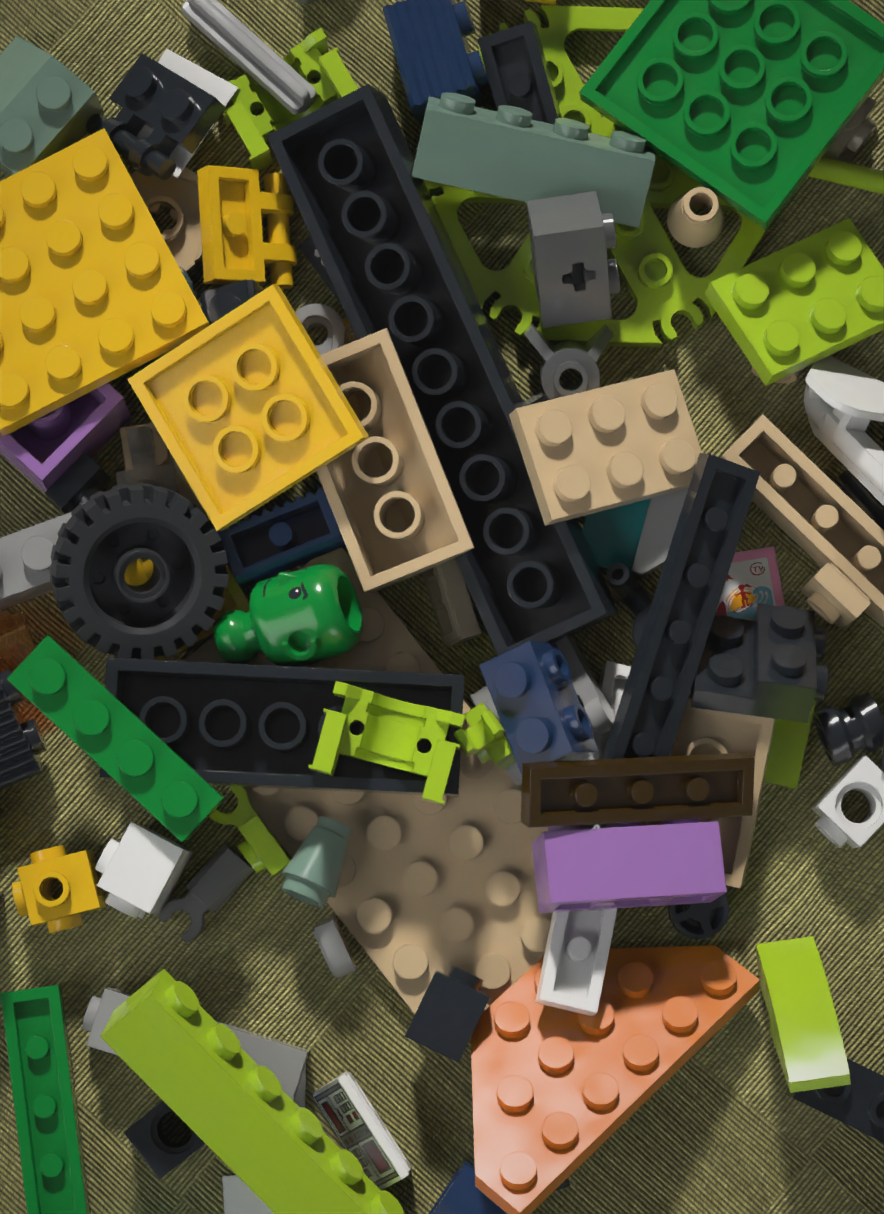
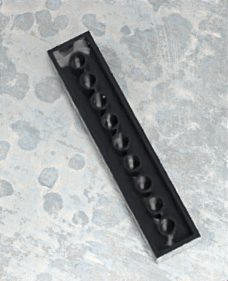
M367 84L267 135L357 340L385 328L389 331L475 547L455 557V560L498 656L529 641L555 643L565 636L570 637L618 615V610L577 519L573 518L547 526L544 524L509 417L511 412L516 408L525 406L424 180L411 177L415 160L386 95L370 84Z

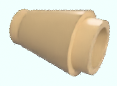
M696 187L673 201L667 213V225L671 235L679 243L687 247L699 248L711 244L718 238L723 229L724 214L718 198L712 190L705 187ZM690 206L701 207L703 212H708V214L703 216L696 215L691 211Z

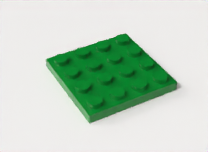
M650 0L579 91V95L584 103L624 131L646 139L645 145L648 148L654 150L655 153L705 188L712 190L719 198L766 230L883 79L884 24L849 0Z

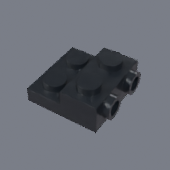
M757 603L754 620L739 619L727 615H715L691 688V707L808 723L814 700L823 701L826 694L828 666L816 665V661L822 662L827 641V628L815 626V611L797 609L791 606Z

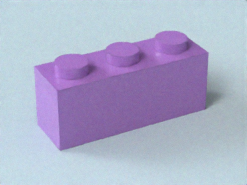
M699 819L663 820V825L642 826V822L606 823V828L584 829V825L548 827V831H544L532 842L538 912L553 913L713 902L727 892L719 821L699 822Z

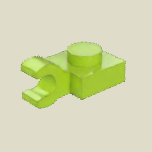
M481 702L463 714L470 727L465 730L460 728L454 733V737L467 756L475 754L482 764L492 759L494 764L502 770L516 762L503 726L486 704Z
M229 786L238 799L236 809L231 813L225 814L216 808L209 817L219 824L235 825L238 827L245 840L237 845V847L257 874L267 868L271 875L276 877L283 872L291 857L254 810L243 786Z

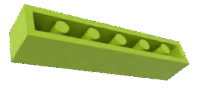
M163 969L114 1009L100 1037L275 1214H404L399 1201L390 1192L381 1191L368 1178L358 1159L350 1151L340 1149L323 1132L318 1118L307 1108H300L282 1090L281 1083L276 1075L269 1068L262 1065L259 1066L241 1048L235 1033L228 1026L217 1023L200 1006L196 994L187 984L176 981Z

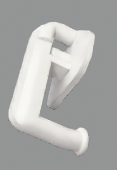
M828 356L815 362L805 378L807 384L804 390V406L813 434L884 506V451L865 433L870 420L884 422V382L836 358Z

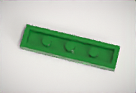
M49 635L38 644L7 678L16 689L182 843L196 831L225 799Z
M62 985L0 993L27 1214H90Z

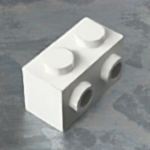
M130 822L121 841L112 838L103 850L95 867V870L103 874L97 886L110 892L105 901L106 904L135 919L137 917L143 919L146 912L149 914H160L194 852L143 825Z

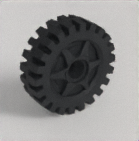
M136 483V485L120 484L112 486V489L106 492L99 491L93 494L88 502L84 505L79 504L71 512L72 517L67 523L63 522L57 533L58 540L56 545H53L50 556L52 561L50 582L58 608L72 630L94 649L106 655L107 653L111 654L116 658L155 660L154 657L161 655L167 658L178 654L177 649L184 645L189 648L199 640L197 635L203 629L208 631L215 622L213 616L216 610L221 611L225 601L223 596L224 587L228 588L229 574L226 571V564L228 563L226 550L221 543V537L208 517L184 496L167 488L147 483ZM139 558L152 560L153 573L147 582L137 586L129 585L125 582V570L132 561Z

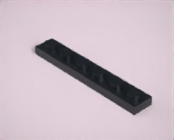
M699 454L602 759L670 756L759 479V471L711 454Z

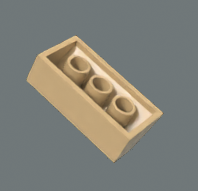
M385 328L322 354L321 357L370 437L317 471L364 592H377L424 573L474 549L475 547L388 329Z

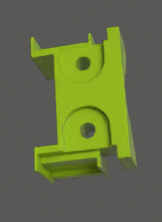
M322 28L310 33L300 44L292 47L283 58L308 83L314 77L320 79L316 84L310 83L315 88L317 96L306 112L292 114L251 76L244 74L235 80L227 81L237 86L238 89L226 105V107L232 106L225 109L223 116L226 125L233 124L251 157H249L252 169H259L260 171L273 164L270 149L266 144L269 142L267 135L358 89L340 58L338 47L321 55L329 50L327 36ZM256 109L263 110L261 115L255 116L252 114Z
M336 681L333 694L345 698L342 712L324 708L323 712L326 714L313 764L309 765L308 768L334 776L339 754L422 775L427 777L422 799L445 806L446 801L442 799L455 750H460V744L446 741L449 726L458 729L463 727L465 715L397 700L370 690ZM355 722H361L364 725V731L360 735H353L350 731L351 725ZM428 740L432 745L431 750L427 753L419 752L417 749L419 741Z

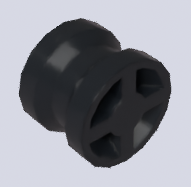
M723 894L711 903L668 905L667 911L669 921L676 931L685 937L703 939L712 937L721 931L728 919L729 906L728 900Z

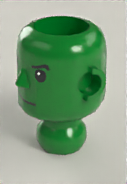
M329 564L313 565L290 573L281 571L278 573V576L257 583L250 594L249 612L230 610L221 614L214 623V638L219 653L225 661L231 664L248 663L255 658L257 653L263 652L266 658L276 666L302 667L351 651L357 645L362 635V611L353 584L342 570Z

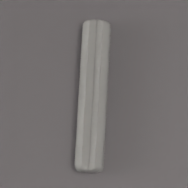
M186 0L181 7L183 15L292 114L304 113L310 108L317 96L315 88L217 0Z

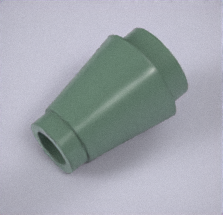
M320 816L316 826L312 828L283 870L282 875L286 879L281 890L301 902L323 909L329 897H336L349 842L348 839L352 830L334 819Z

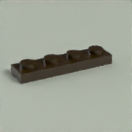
M747 753L522 763L521 822L528 828L752 816L755 758Z

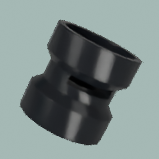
M869 692L853 697L846 708L837 710L829 706L813 713L819 739L830 763L834 767L850 761L853 754L861 749L872 753L883 749L884 721L875 700Z

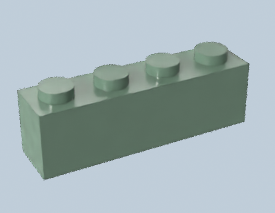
M444 92L441 94L440 99L429 96L411 177L522 202L596 191L601 214L612 213L615 223L639 228L656 161L655 151L645 145L646 139L625 131H613L611 137L589 133V126L587 124L567 118H557L554 124L532 120L533 114L530 111L515 106L500 105L497 112L475 107L476 101L474 99L457 93Z

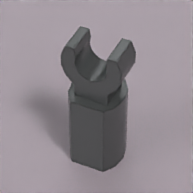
M224 843L186 885L189 894L183 899H175L167 903L162 908L159 919L163 923L167 922L177 910H184L191 917V926L181 939L187 943L197 938L205 924L204 914L209 909L216 913L254 869L234 848Z

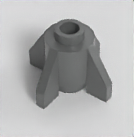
M533 324L524 331L525 336L543 357L540 363L542 386L524 403L525 406L599 387L600 372L596 361L614 337V333L606 324L585 343V346L577 342H561L553 346ZM572 368L579 371L581 377L579 382L574 384L572 381L567 380L563 384L560 383L559 378L564 370Z

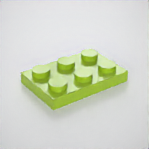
M850 218L710 282L704 293L765 386L884 330V268Z

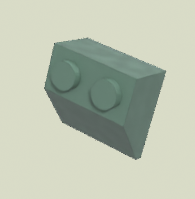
M16 36L0 54V170L8 177L74 144L86 130L89 118L103 111L94 90L51 54L19 36Z

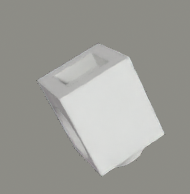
M866 755L858 758L811 807L820 817L814 825L838 848H841L845 842L852 848L861 847L884 823V772ZM849 790L861 792L869 802V813L861 823L849 821L841 811V800Z

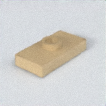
M827 562L800 589L808 597L807 602L811 608L830 624L835 623L841 630L858 618L871 604L869 602L870 598L832 562L830 564Z

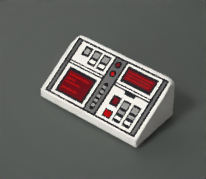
M345 1071L314 1093V1100L346 1150L350 1151L358 1159L364 1173L380 1190L402 1180L410 1174L411 1165L351 1072Z

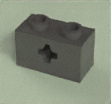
M591 191L526 201L535 289L543 328L612 318L610 295L620 293V282L616 259L607 260L606 249L617 247L612 213L601 214L597 192Z

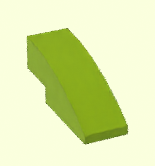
M814 937L756 944L759 985L769 1012L771 1036L790 1093L851 1085L840 1027L828 980Z

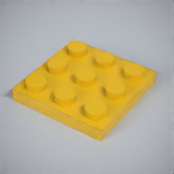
M274 284L127 379L216 531H222L370 438L280 286Z

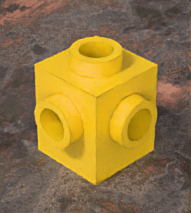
M64 845L55 846L30 853L32 864L17 868L20 881L12 883V892L20 917L29 915L31 925L47 923L49 934L82 926L84 924L81 914L107 908L103 890L97 886L100 878L98 871L95 870L96 863L93 851L83 850L66 855ZM58 879L63 885V892L55 900L51 895L50 887Z

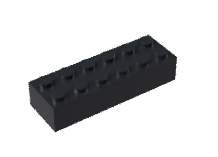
M107 658L105 688L210 785L423 795L427 777L339 754L334 776L309 769L308 766L312 765L326 716L323 712L324 708L342 712L345 698L333 694L335 682L339 681L397 700L463 714L464 675ZM361 722L353 723L350 728L353 735L362 734L364 725ZM449 726L446 741L459 744L454 737V733L459 729ZM421 740L417 744V749L421 753L429 752L432 747L428 740ZM461 746L460 750H455L443 796L459 797ZM100 767L101 778L107 780H114L105 770H103Z

